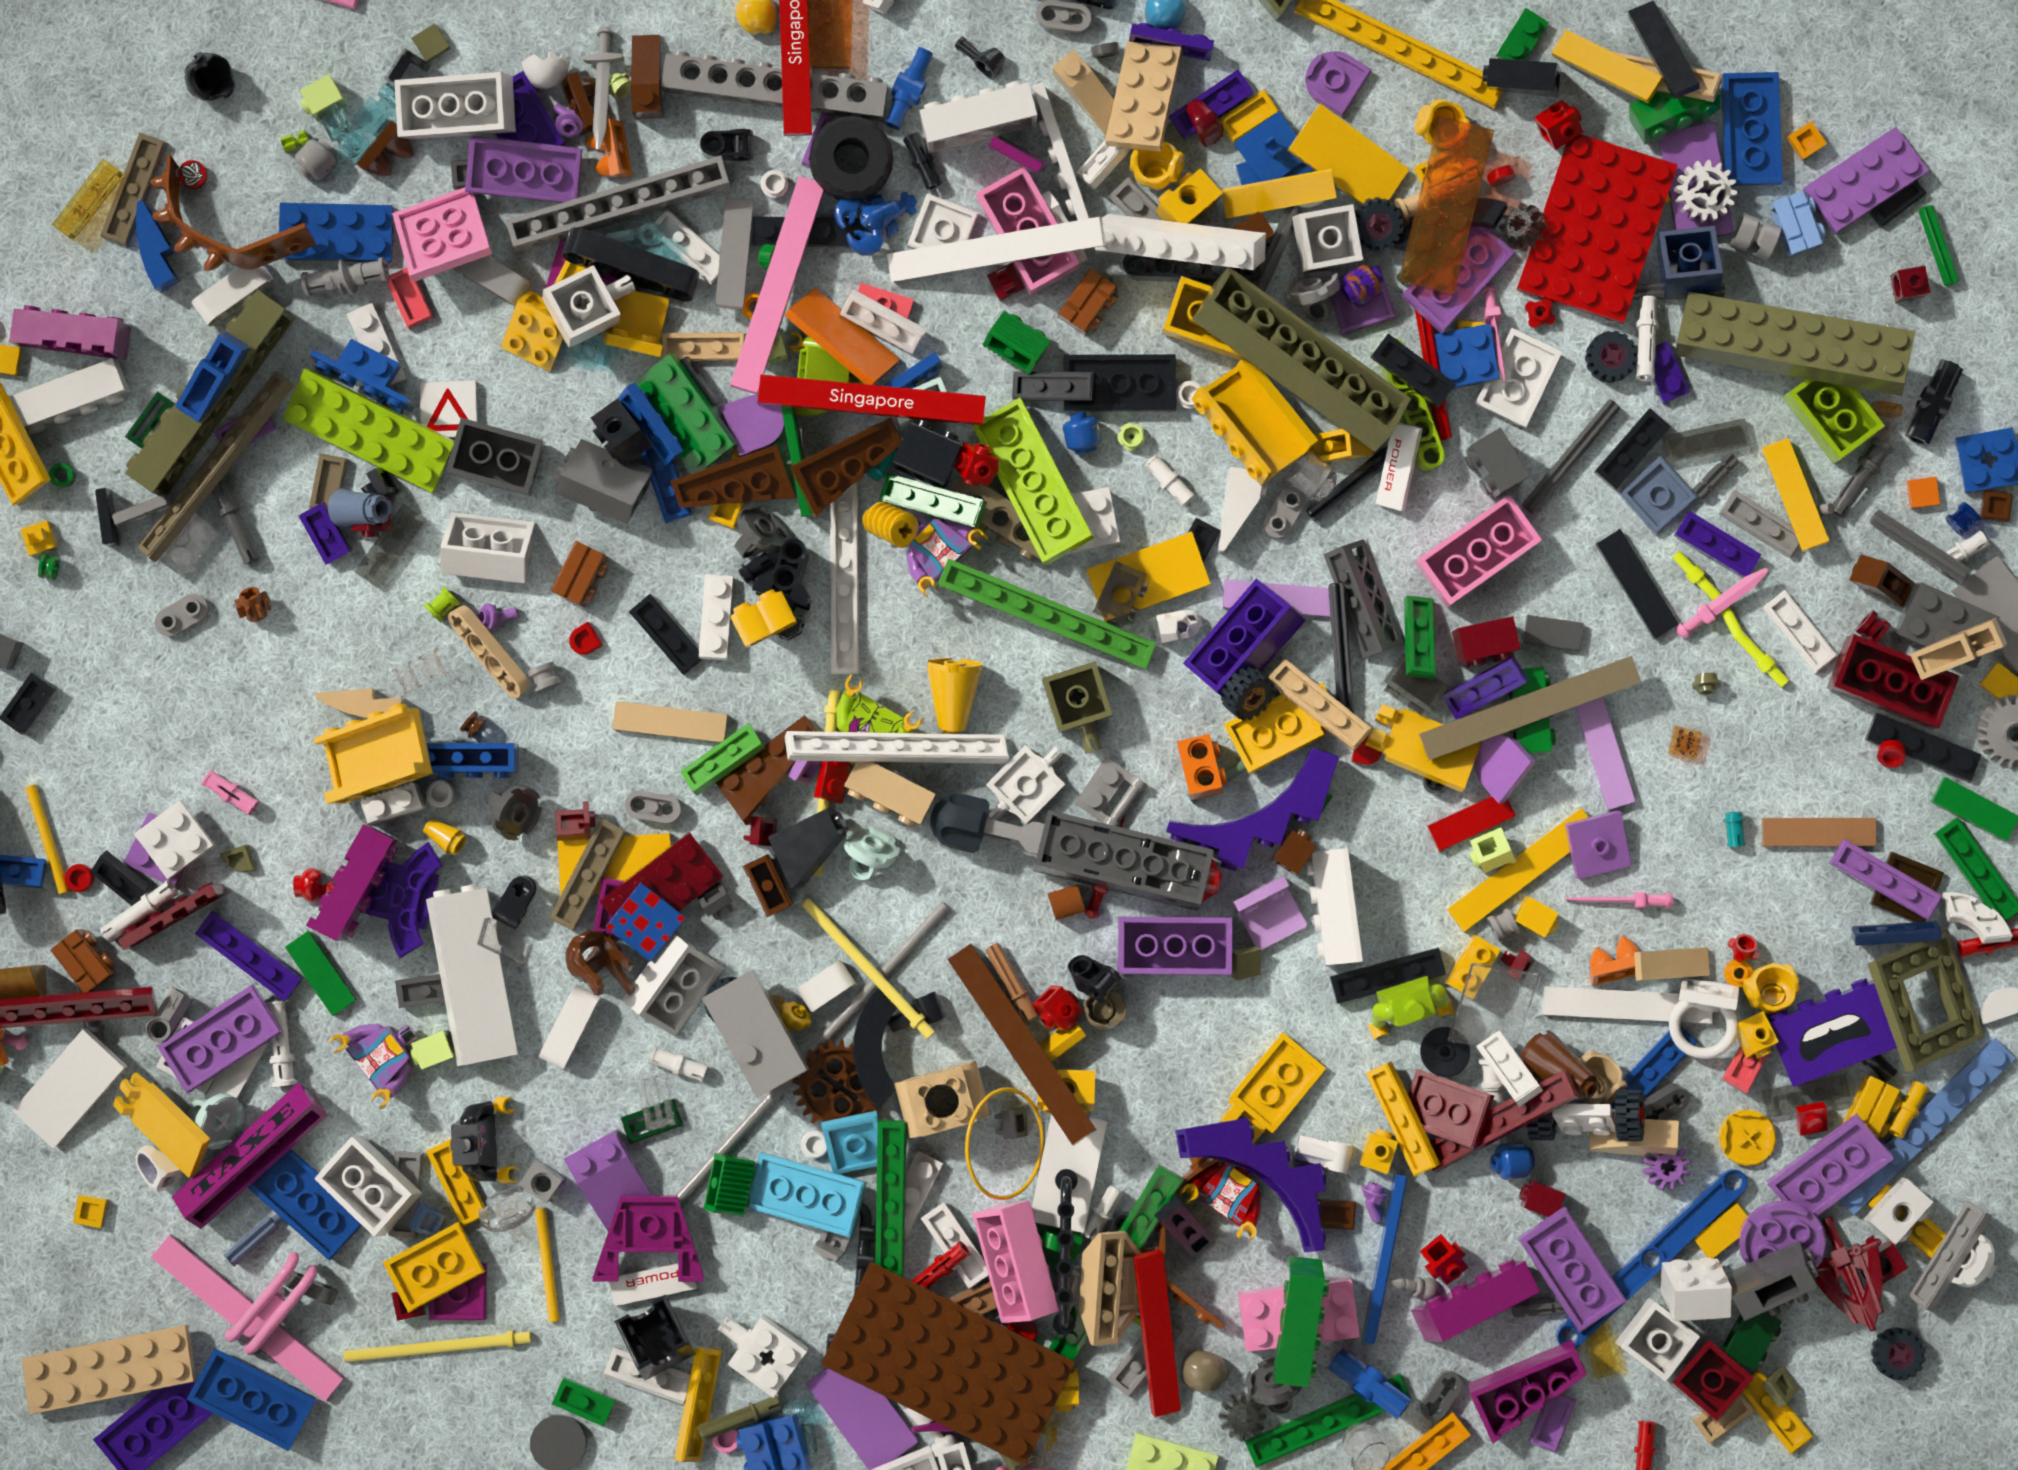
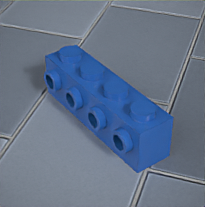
M426 743L432 773H438V778H455V773H466V778H483V773H494V778H511V773H518L519 745L515 743Z

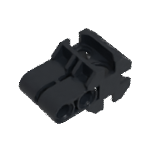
M796 538L786 540L781 547L773 574L768 573L756 579L752 590L756 591V595L759 596L772 589L776 593L782 591L793 614L795 607L809 611L812 603L805 587L802 585L809 560V552L805 544ZM791 549H802L801 556L798 559H790L788 555ZM791 574L794 576L791 585H780V580L784 575ZM795 618L797 624L776 635H779L780 639L789 641L802 634L805 624L801 623L802 620Z

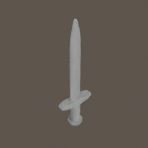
M606 26L601 27L597 31L599 53L583 57L585 63L597 65L593 133L598 150L602 147L607 129L610 64L618 63L625 59L622 54L610 53V40L614 34L612 29Z

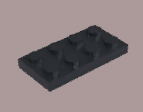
M1176 354L1063 356L1064 372L1096 373L1095 401H1064V412L1176 411Z

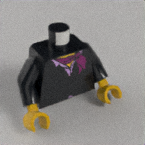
M498 1096L494 1103L487 1101L469 1105L464 1109L460 1120L451 1126L450 1149L452 1151L453 1165L462 1167L463 1172L472 1181L495 1182L498 1179L501 1184L517 1182V1180H511L508 1176L509 1171L518 1170L516 1167H502L498 1171L496 1169L497 1148L494 1111L504 1114L513 1113L515 1109H505L506 1102L513 1100L512 1097Z

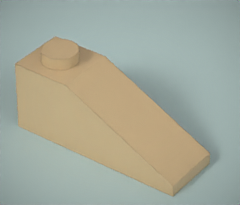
M1073 49L1052 67V75L1106 136L1114 99L1094 72Z

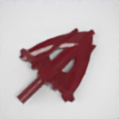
M1833 1217L1824 1218L1822 1223L1834 1251L1830 1252L1831 1259L1824 1257L1822 1263L1816 1267L1819 1272V1276L1816 1277L1817 1285L1827 1298L1849 1317L1852 1325L1860 1323L1868 1327L1870 1332L1877 1330L1875 1325L1878 1315L1885 1313L1881 1303L1883 1275L1878 1249L1882 1241L1878 1238L1875 1239L1874 1235L1865 1240V1244L1859 1245L1855 1243L1853 1244V1249L1844 1246ZM1857 1268L1863 1269L1867 1280L1865 1288ZM1841 1276L1850 1296L1843 1292L1838 1280Z

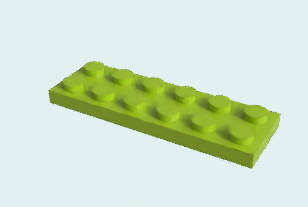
M309 368L303 369L282 418L431 493L435 492L454 444V440Z
M1020 397L984 417L983 425H972L981 444L991 447L992 453L999 459L997 475L1045 566L1094 539L1087 522L1026 405Z

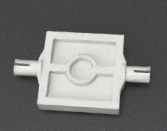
M1025 745L986 784L1000 802L988 815L992 818L1000 811L993 818V820L998 821L1009 811L1016 814L1027 824L1065 785L1051 767L1063 754L1059 751L1052 759L1051 757L1058 751L1054 747L1043 759L1035 755Z

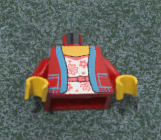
M1226 1161L1222 1164L1216 1162L1197 1173L1184 1187L1178 1190L1179 1196L1184 1191L1189 1193L1190 1199L1186 1202L1187 1204L1198 1198L1238 1225L1240 1229L1236 1233L1237 1238L1241 1236L1243 1231L1247 1232L1250 1236L1248 1243L1255 1237L1257 1232L1256 1225L1261 1214L1262 1193L1258 1189L1259 1184L1249 1178L1251 1175L1249 1171L1237 1165L1233 1167Z

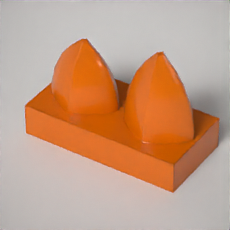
M607 119L606 133L602 147L599 149L605 150L606 154L598 161L594 170L606 177L621 179L633 177L624 124L621 121ZM592 132L587 138L585 145L598 150L595 145L594 133Z
M1624 935L1620 937L1616 951L1617 960H1613L1606 951L1599 947L1594 949L1590 957L1589 972L1592 986L1636 976L1634 952H1640L1634 942Z

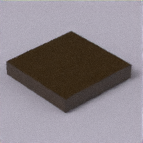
M1892 851L1889 852L1886 863L1937 892L1944 872ZM1874 891L1870 901L1871 905L1914 922L1926 921L1891 899Z

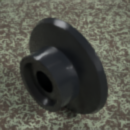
M1438 1027L1431 1030L1424 1037L1420 1047V1055L1423 1064L1431 1073L1440 1077H1452L1461 1073L1468 1065L1470 1046L1466 1037L1458 1030L1451 1027ZM1441 1048H1445L1448 1051L1446 1058L1440 1055Z

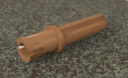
M995 943L986 949V953L1011 997L1009 999L1010 1002H1013L1024 1023L1039 1016L1040 1014L1032 1005L1033 1003L1028 995L1029 990L1024 989L1001 945Z

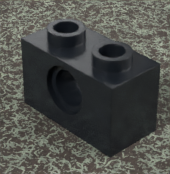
M618 398L590 417L596 426L592 431L602 444L606 441L608 442L604 447L613 460L619 457L622 463L627 465L652 447L649 440Z

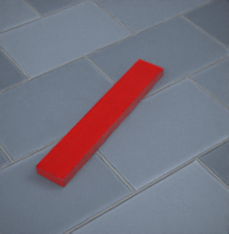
M1157 1249L1133 1256L1151 1414L1154 1417L1181 1411L1163 1252Z

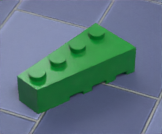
M1288 1255L1289 1280L1284 1282V1304L1286 1305L1285 1308L1281 1309L1280 1331L1282 1332L1281 1335L1278 1334L1273 1370L1274 1383L1309 1388L1310 1378H1315L1317 1361H1313L1314 1351H1319L1321 1334H1317L1318 1324L1324 1323L1325 1307H1321L1322 1297L1328 1296L1329 1280H1325L1322 1260Z

